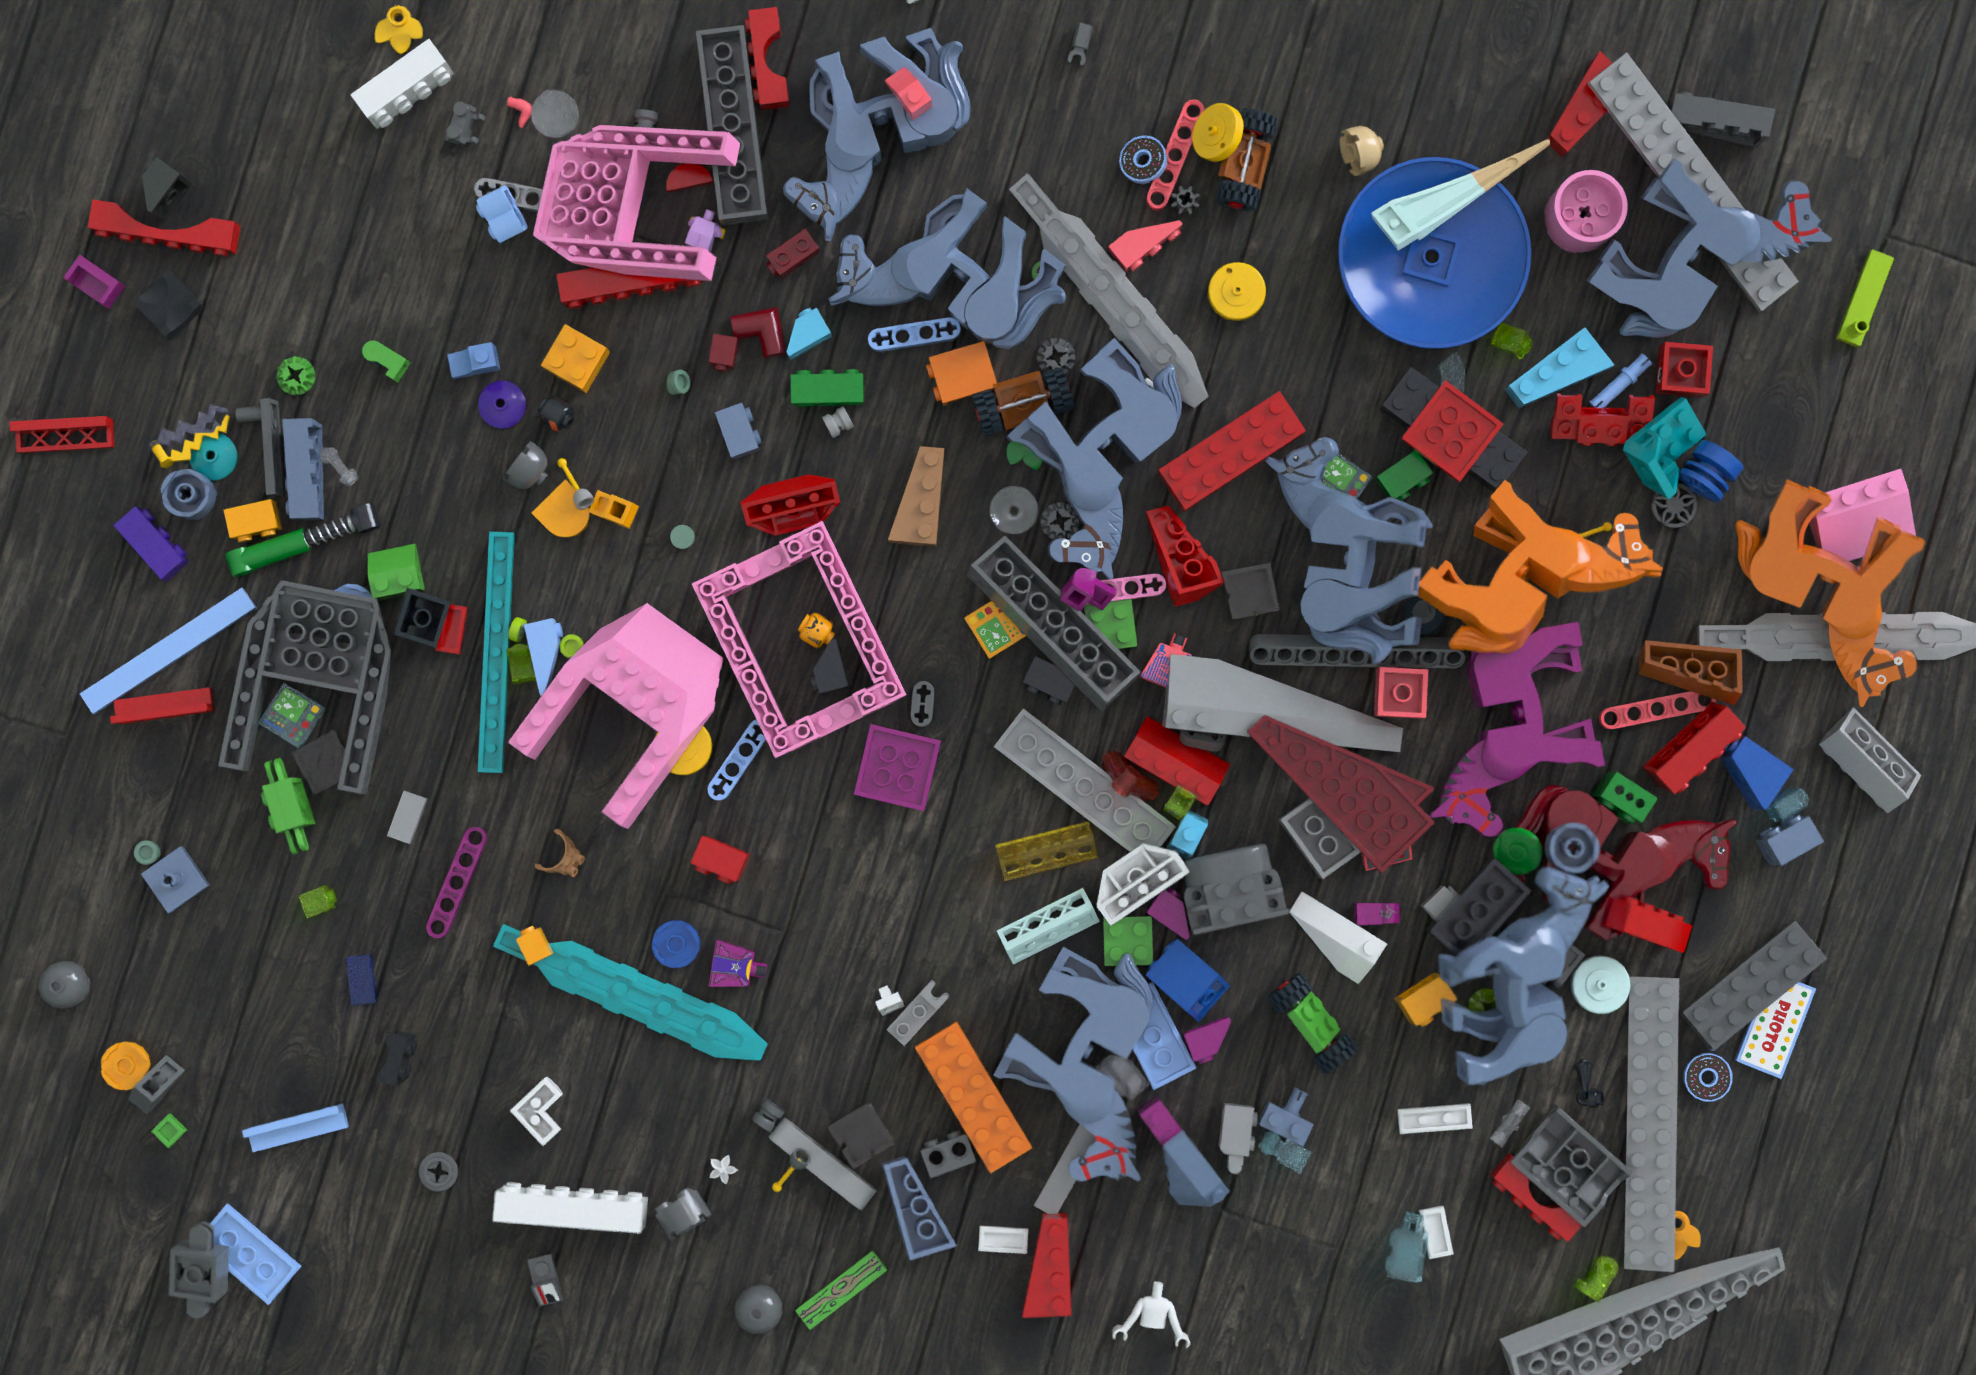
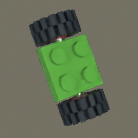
M1300 972L1278 986L1266 999L1278 1014L1289 1009L1292 1005L1294 1006L1287 1015L1316 1052L1312 1060L1323 1074H1327L1348 1060L1359 1048L1347 1032L1333 1039L1341 1029L1338 1027L1336 1020L1325 1010L1321 1000L1311 991L1313 987Z

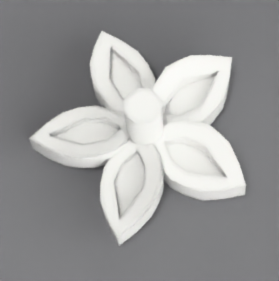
M729 1155L725 1156L721 1161L711 1159V1165L715 1169L711 1172L709 1178L720 1176L722 1182L727 1184L729 1180L728 1174L738 1171L734 1166H728L730 1164Z

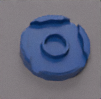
M672 920L662 924L656 930L652 941V950L655 958L661 964L670 968H681L689 965L696 959L700 951V938L698 932L691 924L682 920Z

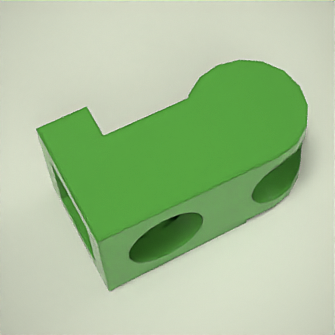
M369 341L363 346V356L369 362L381 364L389 369L385 375L398 383L410 362L377 341Z

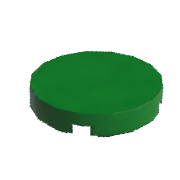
M1510 828L1504 830L1497 837L1493 846V855L1512 874L1524 875L1538 867L1543 856V850L1539 839L1532 832L1523 828Z

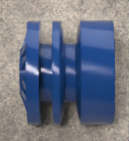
M1702 440L1692 452V457L1696 462L1686 461L1684 464L1685 468L1679 471V479L1697 495L1718 503L1723 499V493L1729 490V486L1725 481L1735 482L1744 468L1741 462L1730 452L1713 442Z

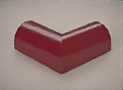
M778 307L730 316L734 337H737L738 340L759 336L764 359L787 354Z

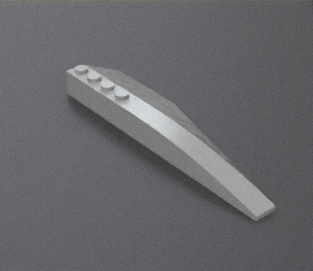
M1775 1248L1738 1256L1656 1279L1500 1339L1510 1373L1511 1375H1618L1623 1372L1621 1368L1629 1363L1634 1365L1641 1361L1640 1356L1648 1351L1653 1350L1655 1352L1660 1349L1667 1339L1671 1338L1674 1340L1706 1320V1315L1713 1310L1720 1311L1725 1308V1303L1736 1296L1740 1298L1747 1294V1290L1755 1284L1760 1286L1785 1270L1781 1249Z

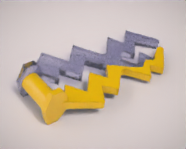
M210 404L208 414L199 411L195 425L179 420L176 433L162 428L158 440L149 443V448L156 455L161 467L169 468L173 462L191 460V450L199 451L202 439L205 436L218 440L219 431L227 432L230 417L226 415L222 424H219L214 420L215 412L228 414V409ZM206 423L213 424L212 430L205 428ZM185 432L195 434L194 442L185 440L182 453L172 449L171 457H168L162 448L163 444L171 447V440L182 444Z

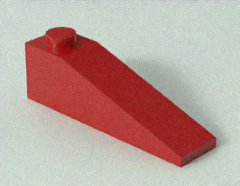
M1169 506L1146 511V517L1166 586L1175 607L1198 601L1224 584L1216 561L1201 548L1202 544L1190 535L1186 530L1185 524Z

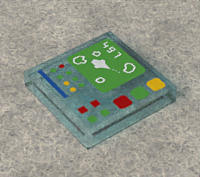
M1338 453L1326 466L1321 482L1332 489L1348 493L1358 499L1372 476Z
M283 682L258 724L298 749H301L326 707Z

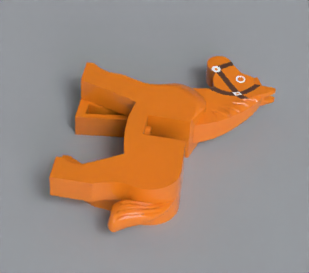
M1786 479L1770 511L1769 527L1763 539L1760 529L1742 520H1738L1735 523L1738 537L1737 555L1740 566L1758 591L1801 608L1818 573L1821 574V579L1834 584L1837 581L1823 607V618L1828 622L1830 646L1836 663L1848 684L1858 692L1859 705L1863 707L1869 696H1880L1881 691L1884 690L1887 684L1898 679L1910 677L1917 668L1916 659L1912 652L1900 650L1891 654L1885 649H1878L1873 646L1882 619L1881 593L1901 572L1905 562L1912 555L1922 550L1925 544L1924 540L1901 530L1900 525L1877 516L1860 566H1856L1832 552L1803 545L1804 533L1809 522L1818 512L1829 506L1832 495L1811 486L1806 488Z
M1504 480L1490 497L1488 510L1474 525L1473 536L1509 553L1497 570L1490 587L1466 585L1458 577L1452 564L1445 560L1437 570L1431 567L1421 579L1418 596L1445 615L1459 618L1467 625L1461 626L1449 641L1450 649L1481 653H1511L1523 646L1544 615L1547 595L1527 583V579L1558 599L1569 591H1605L1631 584L1644 576L1660 577L1662 567L1652 561L1653 550H1650L1641 541L1638 521L1633 515L1621 513L1616 516L1612 536L1608 545L1603 547L1582 538L1576 532L1552 527L1544 523L1527 503L1517 497L1511 487V483Z

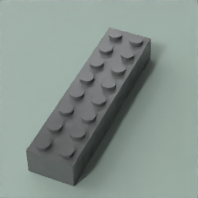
M744 25L696 31L708 131L729 132L740 143L736 166L712 165L720 224L723 226L769 220Z
M1005 535L970 566L967 576L1101 712L1137 679L1140 671L1081 611L1060 600L1061 591Z

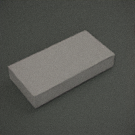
M403 791L387 836L411 844L427 798Z

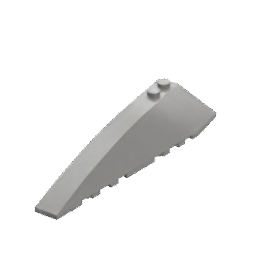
M1170 654L1162 726L1165 728L1251 737L1247 731L1263 715H1266L1336 746L1400 752L1403 733V728L1219 659Z

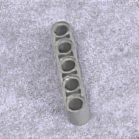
M783 1117L769 1135V1138L789 1155L797 1148L806 1150L811 1157V1161L806 1168L856 1208L863 1210L877 1192L871 1184L788 1119Z

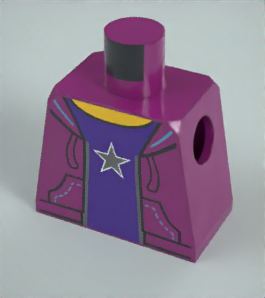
M716 940L709 986H749L751 976L765 978L767 964L754 962L755 952L723 940Z

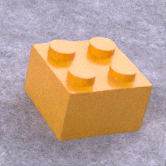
M565 324L541 366L549 373L587 393L610 351L605 346Z
M1435 972L1394 998L1409 1023L1415 1026L1421 1025V1027L1433 1021L1434 1018L1432 1016L1440 1011L1442 1013L1441 999L1454 1002L1457 1000L1448 984L1440 979V974Z

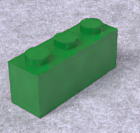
M856 369L844 370L843 374H835L834 370H821L820 374H811L808 370L796 371V374L791 375V404L793 407L864 405L863 373H858Z

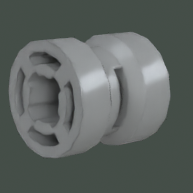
M843 406L838 408L833 415L827 414L822 417L833 438L839 436L841 430L854 428Z

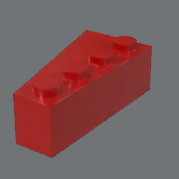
M1601 51L1593 59L1546 139L1550 140L1549 146L1562 158L1608 112L1587 84L1612 64Z

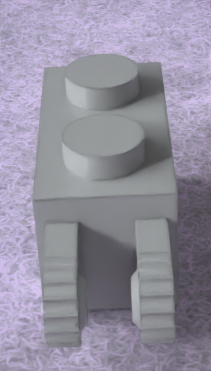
M1223 1103L1218 1146L1224 1154H1227L1226 1162L1228 1163L1226 1165L1231 1174L1234 1173V1175L1242 1171L1241 1166L1243 1165L1244 1156L1249 1157V1151L1254 1150L1255 1136H1251L1252 1126L1256 1127L1257 1112H1254L1253 1106Z

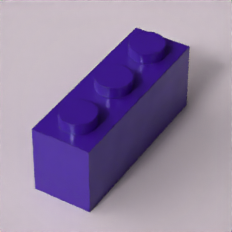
M135 506L115 523L114 527L158 577L168 581L189 563L184 557L187 553L180 545H174L169 540L171 535L164 527H158L153 522L155 517L147 508L141 509Z

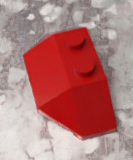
M808 474L763 485L741 501V507L747 526L755 527L776 536L809 528L821 521L824 522L833 509L838 506L840 498L835 479Z

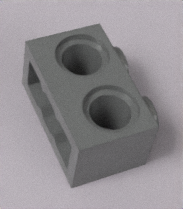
M960 1130L947 1134L948 1139L938 1142V1139L935 1138L924 1143L925 1147L921 1148L920 1151L930 1178L976 1162V1157L966 1132L961 1133ZM957 1142H961L966 1146V1151L961 1155L955 1154L952 1150V1146ZM940 1151L943 1154V1160L939 1163H933L929 1158L930 1153Z

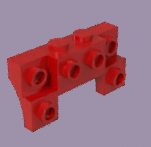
M1557 393L1555 409L1550 424V436L1552 439H1576L1577 443L1586 446L1594 445V443H1604L1607 446H1617L1618 443L1625 444L1626 440L1652 421L1655 398L1653 395L1649 397L1629 395L1626 411L1624 408L1581 407V394L1568 396Z

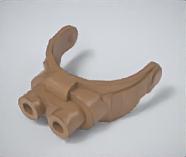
M555 829L554 832L560 835L565 843L563 859L552 868H544L541 864L535 863V868L547 873H561L575 877L578 873L577 867L584 862L585 857L580 854V851L575 848L572 840L560 829Z

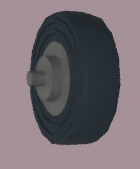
M1419 596L1410 597L1405 604V620L1412 617L1422 618L1420 634L1437 632L1447 620V615Z

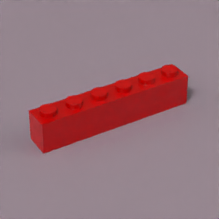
M594 267L556 274L561 303L564 306H568L569 309L582 307V303L587 302L602 304L606 302V299L614 297L616 300H624L630 298L631 294L639 293V296L651 295L653 290L663 289L664 292L673 291L680 285L696 287L701 285L700 282L705 281L628 275Z

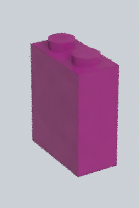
M1157 1096L1137 1109L1162 1146L1182 1131Z

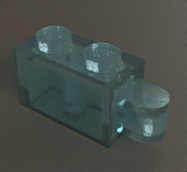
M1406 1212L1403 1227L1395 1228V1232L1391 1233L1389 1245L1392 1246L1391 1256L1387 1257L1385 1269L1388 1270L1387 1277L1412 1283L1421 1282L1429 1233L1422 1232L1424 1225L1423 1215ZM1410 1223L1416 1224V1230L1409 1229Z

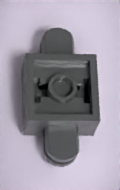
M197 1223L189 1230V1240L183 1239L170 1251L169 1296L187 1298V1314L193 1318L204 1317L211 1310L212 1303H216L228 1292L229 1246L214 1244V1227L210 1223Z

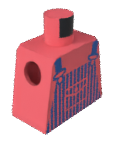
M1174 633L1169 646L1159 643L1142 671L1140 678L1166 688L1170 654L1192 656L1183 652L1187 638Z

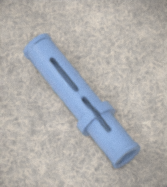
M1641 354L1627 368L1624 367L1619 376L1588 402L1590 407L1605 408L1627 386L1637 381V377L1652 365L1651 361H1646L1648 358Z

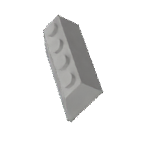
M1854 707L1825 734L1819 744L1828 756H1831L1840 765V768L1857 782L1859 788L1866 791L1876 805L1881 807L1887 814L1910 797L1922 776Z

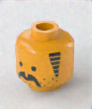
M819 613L807 614L798 628V631H800L799 637L814 648H820L823 643L828 646L835 634L831 631L833 623Z

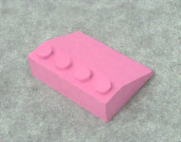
M1901 469L1825 492L1832 495L1829 506L1818 512L1809 522L1817 548L1832 552L1848 561L1864 556L1877 516L1900 525L1901 530L1916 536L1909 491Z

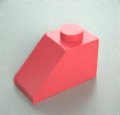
M905 67L885 80V83L912 120L932 107L931 97L918 79Z

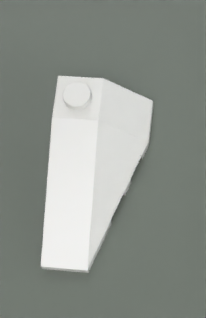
M1302 891L1289 911L1335 969L1357 984L1374 966L1387 945L1371 933Z

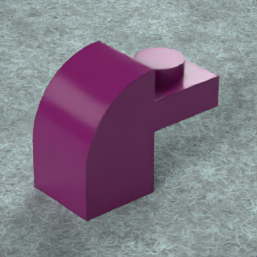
M1081 568L1062 587L1060 600L1079 611L1087 603L1103 610L1114 598L1116 589L1097 579L1096 571Z

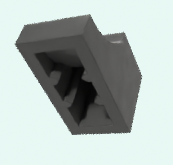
M166 1055L133 1087L128 1100L145 1114H148L164 1098L185 1070Z

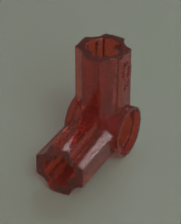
M1114 750L1104 755L1102 766L1113 780L1111 786L1117 793L1123 797L1133 795L1145 801L1156 798L1159 785L1155 780L1142 776L1135 768L1129 766L1118 751Z

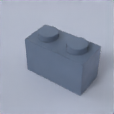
M739 403L715 412L732 460L760 451L758 444H761L762 441L758 430H752L750 422L754 421L749 407L744 408L743 403Z

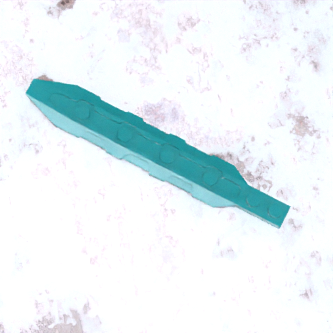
M503 924L493 947L526 961L516 941L517 938L521 937V931ZM574 941L549 943L553 954L533 963L538 966L552 986L573 995L576 993L601 1004L604 1009L646 1024L648 1028L661 1034H669L713 1057L760 1061L768 1043L735 1012L712 1002L702 1001L682 992V989L669 983L664 984L643 975L633 967L609 960L594 953V950Z

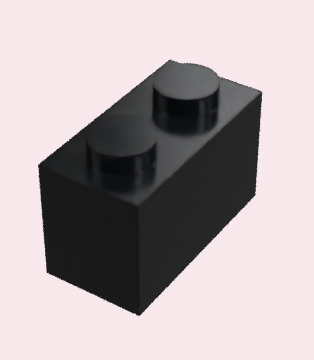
M1036 656L1023 681V684L1027 685L1025 690L1039 695V692L1049 695L1047 700L1057 705H1060L1061 702L1067 703L1075 686L1057 666Z

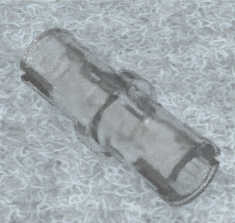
M1517 1099V1102L1507 1116L1502 1117V1123L1490 1139L1503 1147L1512 1132L1518 1130V1124L1528 1110H1530V1107Z

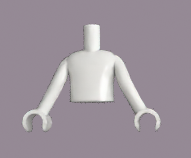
M1154 1282L1152 1296H1145L1137 1301L1131 1315L1123 1326L1116 1325L1112 1329L1114 1340L1116 1333L1121 1331L1125 1341L1127 1339V1331L1137 1320L1140 1313L1141 1326L1157 1329L1165 1328L1168 1313L1175 1333L1174 1341L1176 1347H1178L1180 1339L1186 1340V1348L1190 1346L1189 1337L1180 1328L1172 1302L1161 1297L1163 1283Z

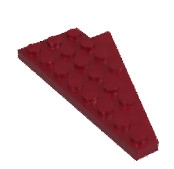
M1263 715L1247 731L1254 741L1380 873H1383L1435 823L1419 806L1434 790L1432 786L1266 715Z

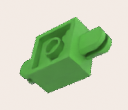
M281 758L275 759L274 764L272 761L265 762V769L270 784L262 786L264 792L261 793L264 805L269 807L271 814L268 816L270 826L273 830H276V833L286 834L292 854L299 853L300 849L303 852L307 851L309 845L303 828L316 823L302 778H288Z

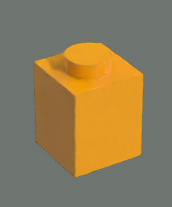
M533 926L526 928L520 932L521 937L516 939L528 965L553 954L541 927L534 929Z

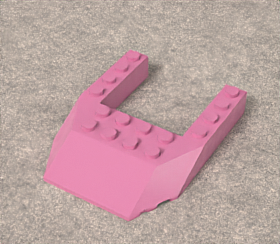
M598 125L592 128L593 131L582 136L577 134L568 141H561L553 145L533 232L534 237L575 264L628 275L712 280L716 257L703 247L634 243L632 241L650 161L736 166L740 143L729 132Z
M646 603L600 628L565 663L508 743L524 755L535 760L591 683L659 732L602 811L617 824L629 829L713 713L723 657Z

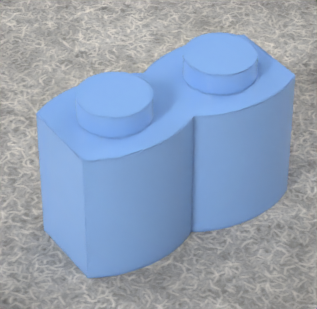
M506 185L477 199V211L482 218H486L489 223L488 231L491 237L497 239L499 243L528 228Z

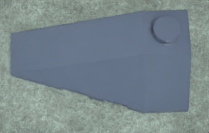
M1183 1130L1163 1145L1165 1164L1168 1166L1166 1175L1170 1183L1168 1191L1179 1205L1211 1207L1215 1203L1222 1201L1225 1195L1230 1192Z

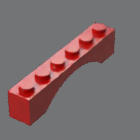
M93 199L88 228L95 232V236L110 238V235L119 236V240L133 242V239H140L142 243L157 246V242L166 243L168 248L180 249L181 246L190 247V251L204 253V250H211L213 254L227 257L228 253L236 254L241 227L234 221L210 218L201 224L185 229H157L136 221L117 203Z

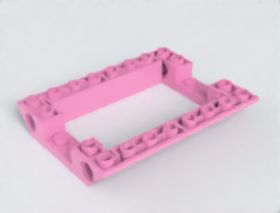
M823 521L780 541L779 545L739 564L734 563L692 583L775 758L801 748L906 696ZM813 556L875 685L857 691L852 696L815 714L801 718L788 726L726 597Z

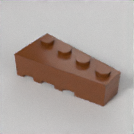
M1645 640L1639 651V674L1735 705L1742 695V650Z

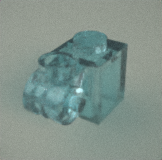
M1266 1131L1265 1137L1262 1138V1143L1258 1146L1264 1152L1263 1154L1277 1156L1276 1160L1279 1163L1301 1174L1312 1152L1289 1139L1285 1142L1282 1141L1279 1134L1275 1132L1269 1133Z

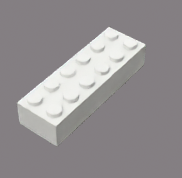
M508 1182L507 1185H503L495 1193L493 1221L634 1233H641L646 1227L648 1197H642V1193L628 1192V1195L624 1196L618 1195V1191L604 1190L603 1193L599 1194L594 1193V1189L580 1188L579 1191L574 1192L570 1191V1187L555 1186V1189L549 1190L545 1189V1185L531 1184V1187L524 1188L521 1187V1183Z

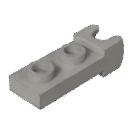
M933 980L924 987L887 1028V1031L904 1046L949 997L948 993H943L940 997L932 995L931 990L935 986Z

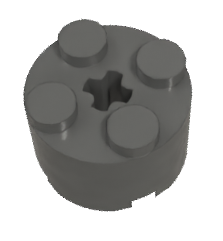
M687 1188L676 1195L678 1200L673 1203H668L667 1201L655 1209L657 1211L655 1217L670 1241L677 1239L674 1234L678 1235L681 1233L684 1235L704 1222V1215L706 1217L712 1216L697 1190L693 1191L692 1188Z

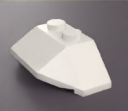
M1143 843L1103 870L1097 908L1111 926L1190 871L1176 851Z

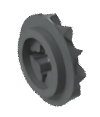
M1050 338L1041 344L1037 353V361L1044 372L1062 367L1066 374L1074 365L1075 351L1069 342L1061 338ZM1053 347L1058 354H1064L1060 358V366H1058L1055 360L1049 359L1053 354Z
M1065 502L1053 503L1044 510L1041 517V526L1044 533L1053 540L1060 538L1068 539L1071 534L1077 531L1079 517L1069 504ZM1057 511L1062 518L1070 517L1069 520L1064 522V531H1062L1059 525H1050V523L1056 520Z
M444 1152L431 1153L420 1164V1180L430 1190L444 1191L455 1183L458 1176V1164L452 1156ZM441 1162L442 1170L449 1173L442 1174L437 1182L436 1173L429 1169L437 1168Z

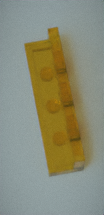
M1089 821L995 845L1004 881L1098 858ZM1090 845L1091 851L1077 852L1080 847ZM1057 853H1067L1064 858H1054ZM1033 859H1043V861L1040 864H1031V861ZM1020 865L1017 870L1007 872L1006 866Z

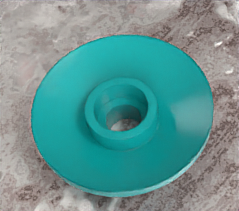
M219 433L218 440L206 436L203 437L200 450H191V460L189 461L194 471L205 475L211 481L226 478L233 472L237 464L238 453L234 443L228 437ZM213 451L215 453V457L212 460H209L207 455L209 452Z

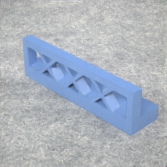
M342 1103L242 1130L244 1138L249 1137L252 1151L256 1152L349 1127Z

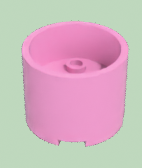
M1585 170L1573 174L1562 183L1546 204L1544 213L1547 233L1557 246L1569 252H1588L1598 249L1620 229L1625 221L1627 198L1623 188L1612 176L1601 171ZM1582 211L1586 212L1584 218L1580 217Z

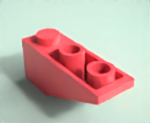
M1178 220L1127 231L1108 246V252L1125 273L1130 269L1135 271L1144 263L1142 259L1147 255L1152 257L1162 249L1161 244L1166 240L1171 242L1181 234L1179 230L1183 224Z

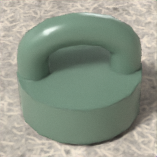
M683 370L670 372L667 378L668 392L673 395L686 393L690 388L688 374Z

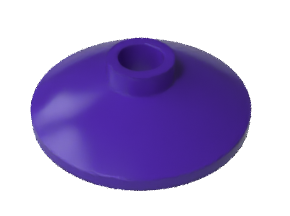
M497 381L489 384L482 391L478 401V409L483 420L490 426L499 429L510 428L519 423L526 411V398L522 390L515 384L508 381ZM500 399L505 401V405L502 408L497 407V402Z

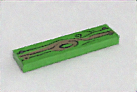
M872 1250L800 1305L795 1311L809 1330H811L885 1273L887 1268Z

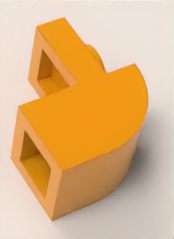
M597 490L594 502L588 512L630 529L639 506L615 495H609Z

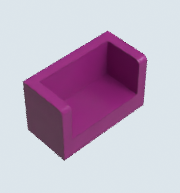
M81 255L78 256L64 276L65 280L107 309H110L125 288V285Z

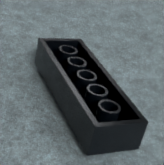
M1410 367L1379 409L1408 430L1440 387ZM1498 431L1467 473L1489 490L1495 492L1504 480L1507 481L1528 451Z

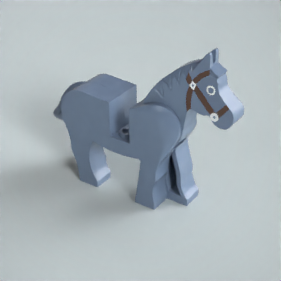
M1115 338L1110 340L1079 371L1083 376L1093 378L1104 384L1114 395L1119 410L1095 424L1075 445L1048 404L1044 402L1006 436L1010 442L1025 446L1035 457L1059 472L1065 496L1082 522V529L1071 534L1068 539H1055L1049 543V556L1056 562H1076L1087 569L1096 572L1101 571L1111 580L1113 579L1111 564L1119 549L1123 526V506L1118 489L1122 477L1099 451L1103 450L1114 440L1134 463L1141 462L1174 434L1182 409L1175 367L1172 364H1168L1155 375L1153 379L1155 390H1153L1145 381L1140 366Z

